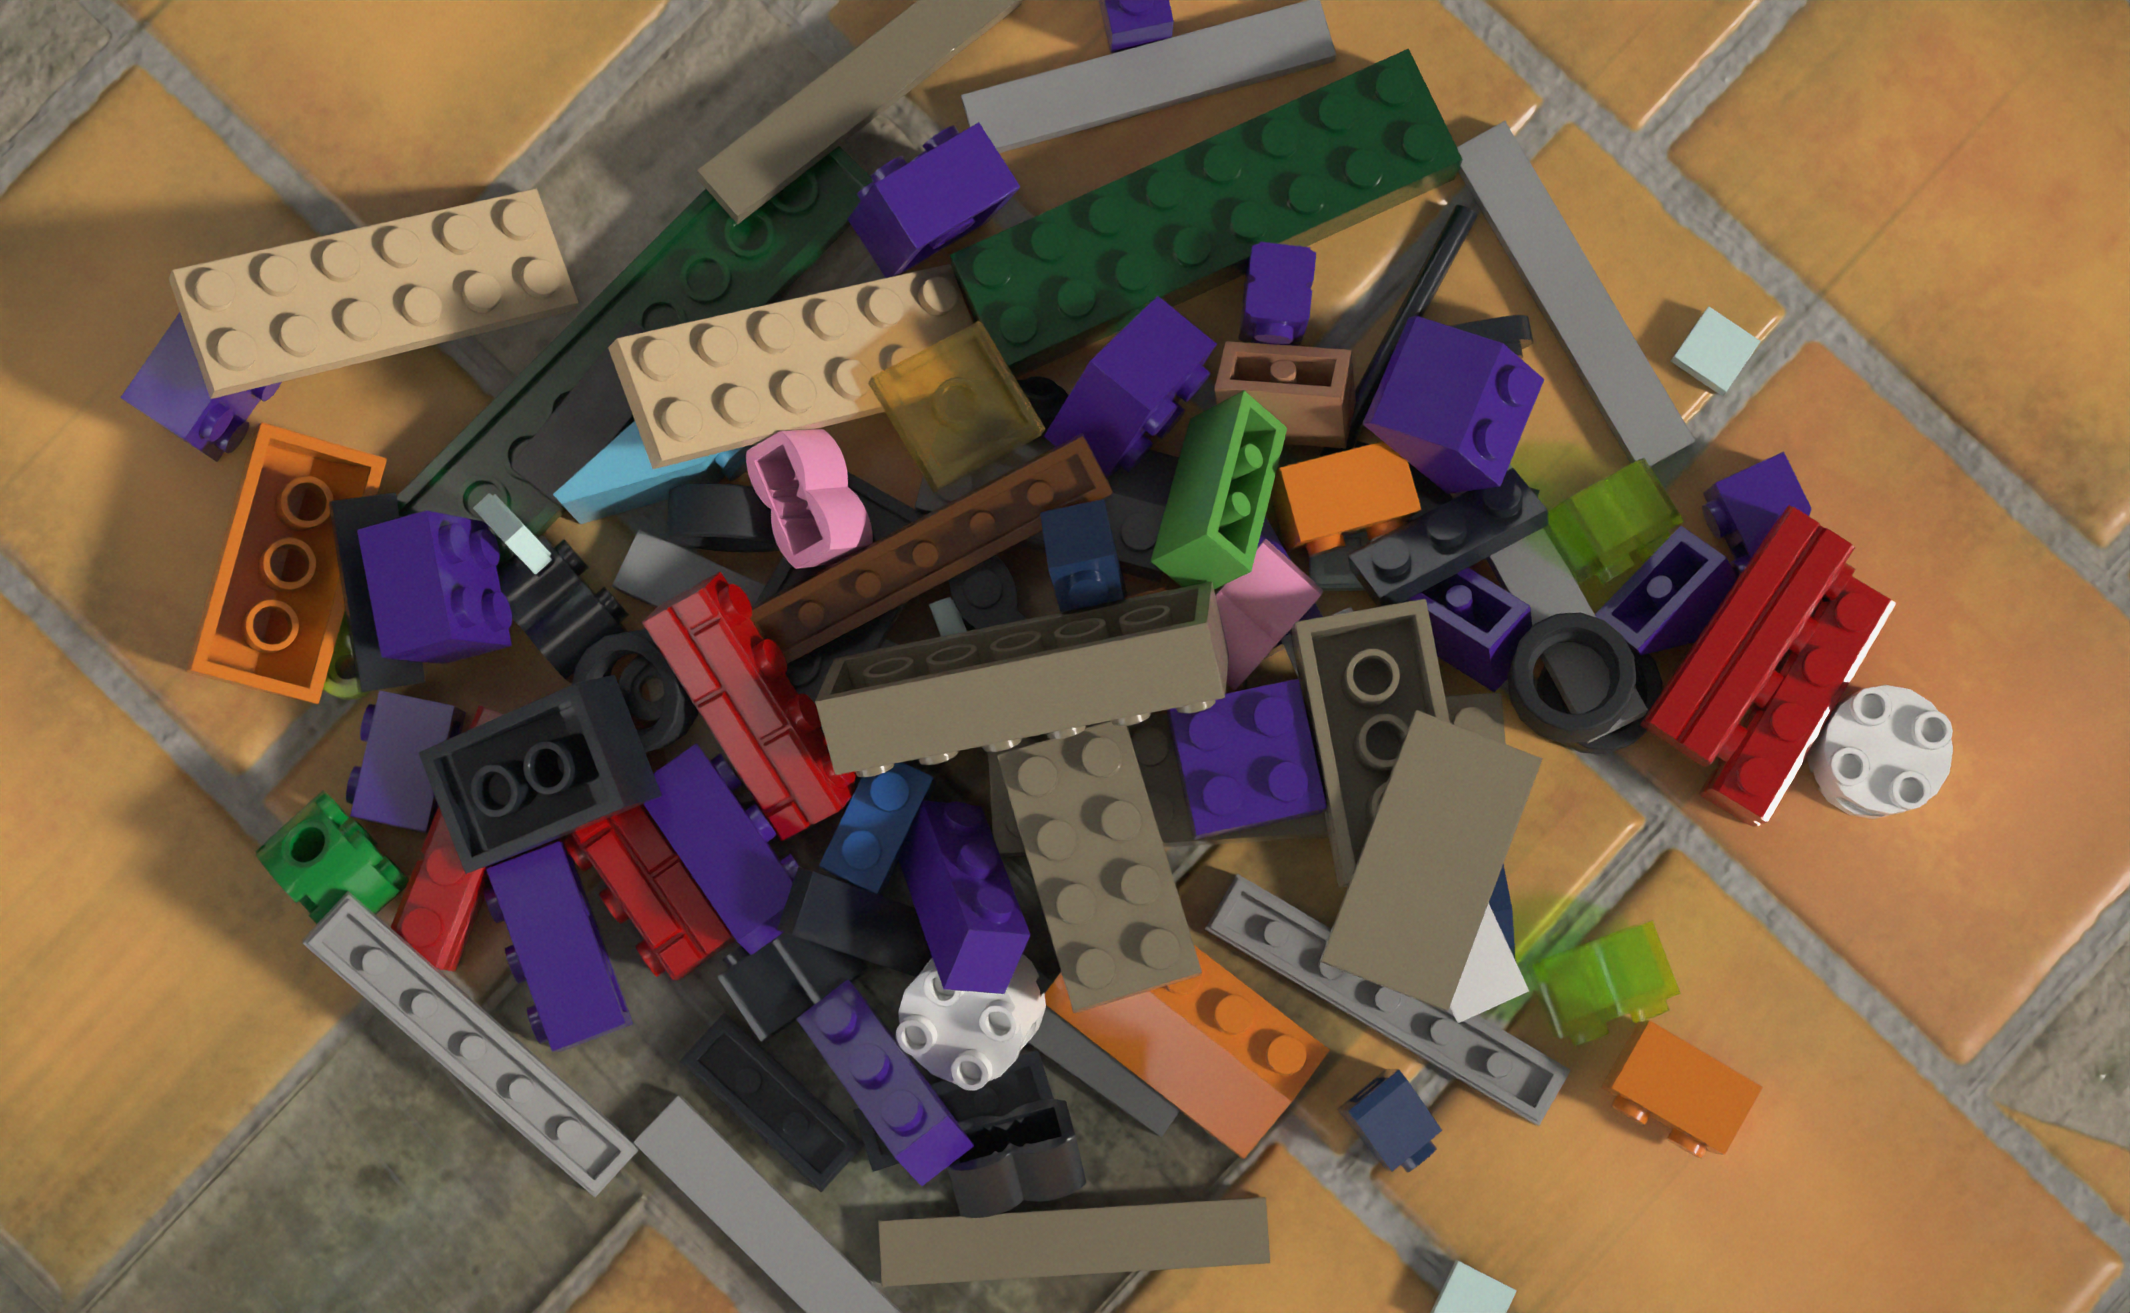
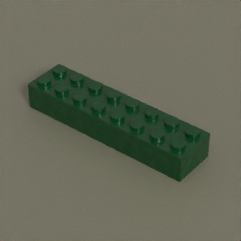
M1408 48L950 254L951 266L958 286L1002 380L1011 381L1123 330L1157 296L1171 307H1174L1245 275L1252 246L1259 244V242L1307 247L1454 180L1463 159Z

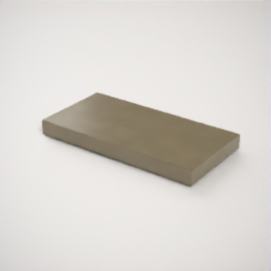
M1416 710L1319 962L1441 1010L1448 1011L1543 758Z

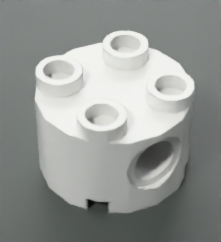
M1889 685L1865 688L1847 696L1835 706L1807 754L1810 772H1814L1815 780L1820 785L1818 789L1825 799L1848 815L1876 819L1916 809L1927 803L1930 798L1938 793L1950 773L1953 754L1951 740L1953 729L1946 715L1939 712L1932 702L1911 689Z
M1022 954L1005 994L943 989L933 958H931L922 972L904 991L898 1011L900 1025L896 1030V1039L900 1048L905 1053L912 1055L932 1075L957 1084L965 1090L980 1089L988 1081L1001 1077L1016 1061L1020 1050L1039 1029L1046 1008L1045 994L1043 993L1040 997V989L1036 983L1039 975L1033 963Z

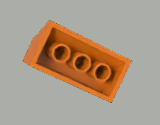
M263 422L255 428L187 665V673L251 690L319 704L345 611L328 502L377 495L387 458Z
M1195 945V951L1202 970L1200 976L1075 1014L1073 1013L1063 976L1060 972L1045 992L1046 1006L1180 1109L1183 1114L1241 1159H1245L1291 1104L1330 1051L1329 1048Z

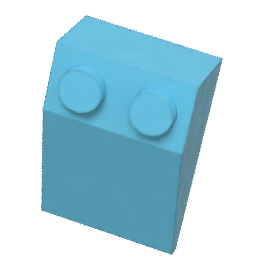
M634 421L553 495L579 524H584L669 499V490L676 486L718 484L725 476L729 481H734L747 471L746 451L757 444L652 469L636 422Z

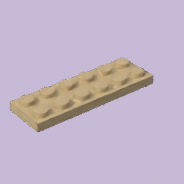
M537 188L174 269L169 277L171 288L210 399L571 312L578 304Z
M950 264L617 338L608 347L652 469L761 443L779 431L817 429L946 397L957 387L971 382L989 383L994 379Z

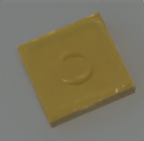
M981 320L877 373L868 382L933 493L1034 440L1045 431V427Z

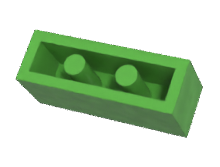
M1245 390L1189 420L1151 562L1181 587L1212 581L1213 588L1216 589L1252 571L1287 427Z

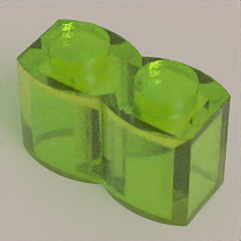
M1644 457L1561 502L1548 512L1549 525L1543 529L1578 584L1596 575L1600 583L1604 585L1635 566L1630 557L1634 553H1637L1642 562L1648 560L1671 536L1669 532L1684 523L1685 520Z
M1653 920L1629 926L1526 965L1553 1037L1560 1039L1570 1036L1573 1046L1589 1042L1610 1033L1606 1022L1630 1013L1633 1023H1638L1670 1011L1666 999L1681 994Z

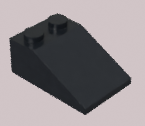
M615 674L572 684L418 752L465 874L604 821L662 796Z

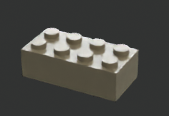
M1426 599L1295 622L1290 631L1301 692L1327 806L1324 814L1338 888L1349 885L1414 712L1418 710L1450 723Z
M1109 721L1085 728L1081 733L1068 738L1049 739L997 755L1073 1013L1082 1012L1200 976L1202 970L1127 726H1115Z

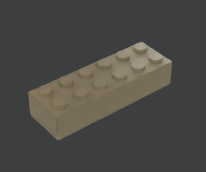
M1211 581L834 658L815 703L835 775L855 771L858 777H871L889 771L893 768L894 763L919 759L921 764H937L953 758L960 750L982 746L984 751L997 752L1018 745L1022 740L1021 738L1047 733V737L1050 739H1063L1081 733L1085 730L1086 725L1111 721L1115 726H1129L1148 719L1151 712L1176 708L1179 713H1194L1208 709L1216 703L1217 699L1225 698L1229 653Z

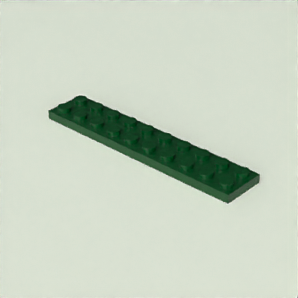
M838 146L739 224L731 218L709 191L705 189L397 495L400 518L427 510L484 521L473 507L490 493L492 496L496 494L538 539L567 509L565 507L561 509L515 473L509 466L625 324L632 320L644 331L648 332L773 304L851 226L848 217L861 202L857 193L873 182L870 175ZM488 525L499 546L500 560L498 565H496L498 573L517 555Z

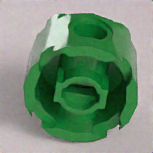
M324 790L255 851L258 860L295 903L299 901L311 913L308 916L316 924L348 891L377 915L407 887L409 878L388 856L385 855L383 857L377 850L375 845L378 843L354 817H349Z

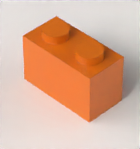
M1384 441L1280 467L1276 471L1271 491V497L1287 552L1306 547L1309 557L1346 547L1344 537L1365 531L1369 541H1374L1404 525V521L1422 511L1408 461Z
M1650 1020L1638 1021L1601 1088L1616 1096L1611 1104V1107L1642 1125L1646 1124L1649 1117L1654 1118L1672 1129L1667 1137L1668 1141L1700 1159L1706 1150L1715 1154H1726L1763 1088L1761 1085Z

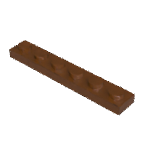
M1083 433L757 603L752 606V617L750 619L764 640L771 639L779 646L788 664L1042 531L1040 512L1101 500L1113 494V490Z

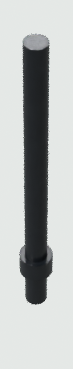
M1455 205L1356 387V403L1346 449L1324 447L1319 457L1351 450L1364 427L1363 421L1408 318L1413 316L1423 318L1477 218V214L1471 209L1462 205Z

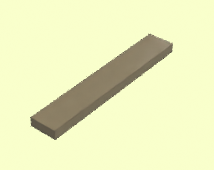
M918 0L697 169V179L731 218L739 224L1022 4V0Z
M1266 1197L1004 1212L984 1218L961 1217V1215L878 1221L882 1287L1270 1263Z

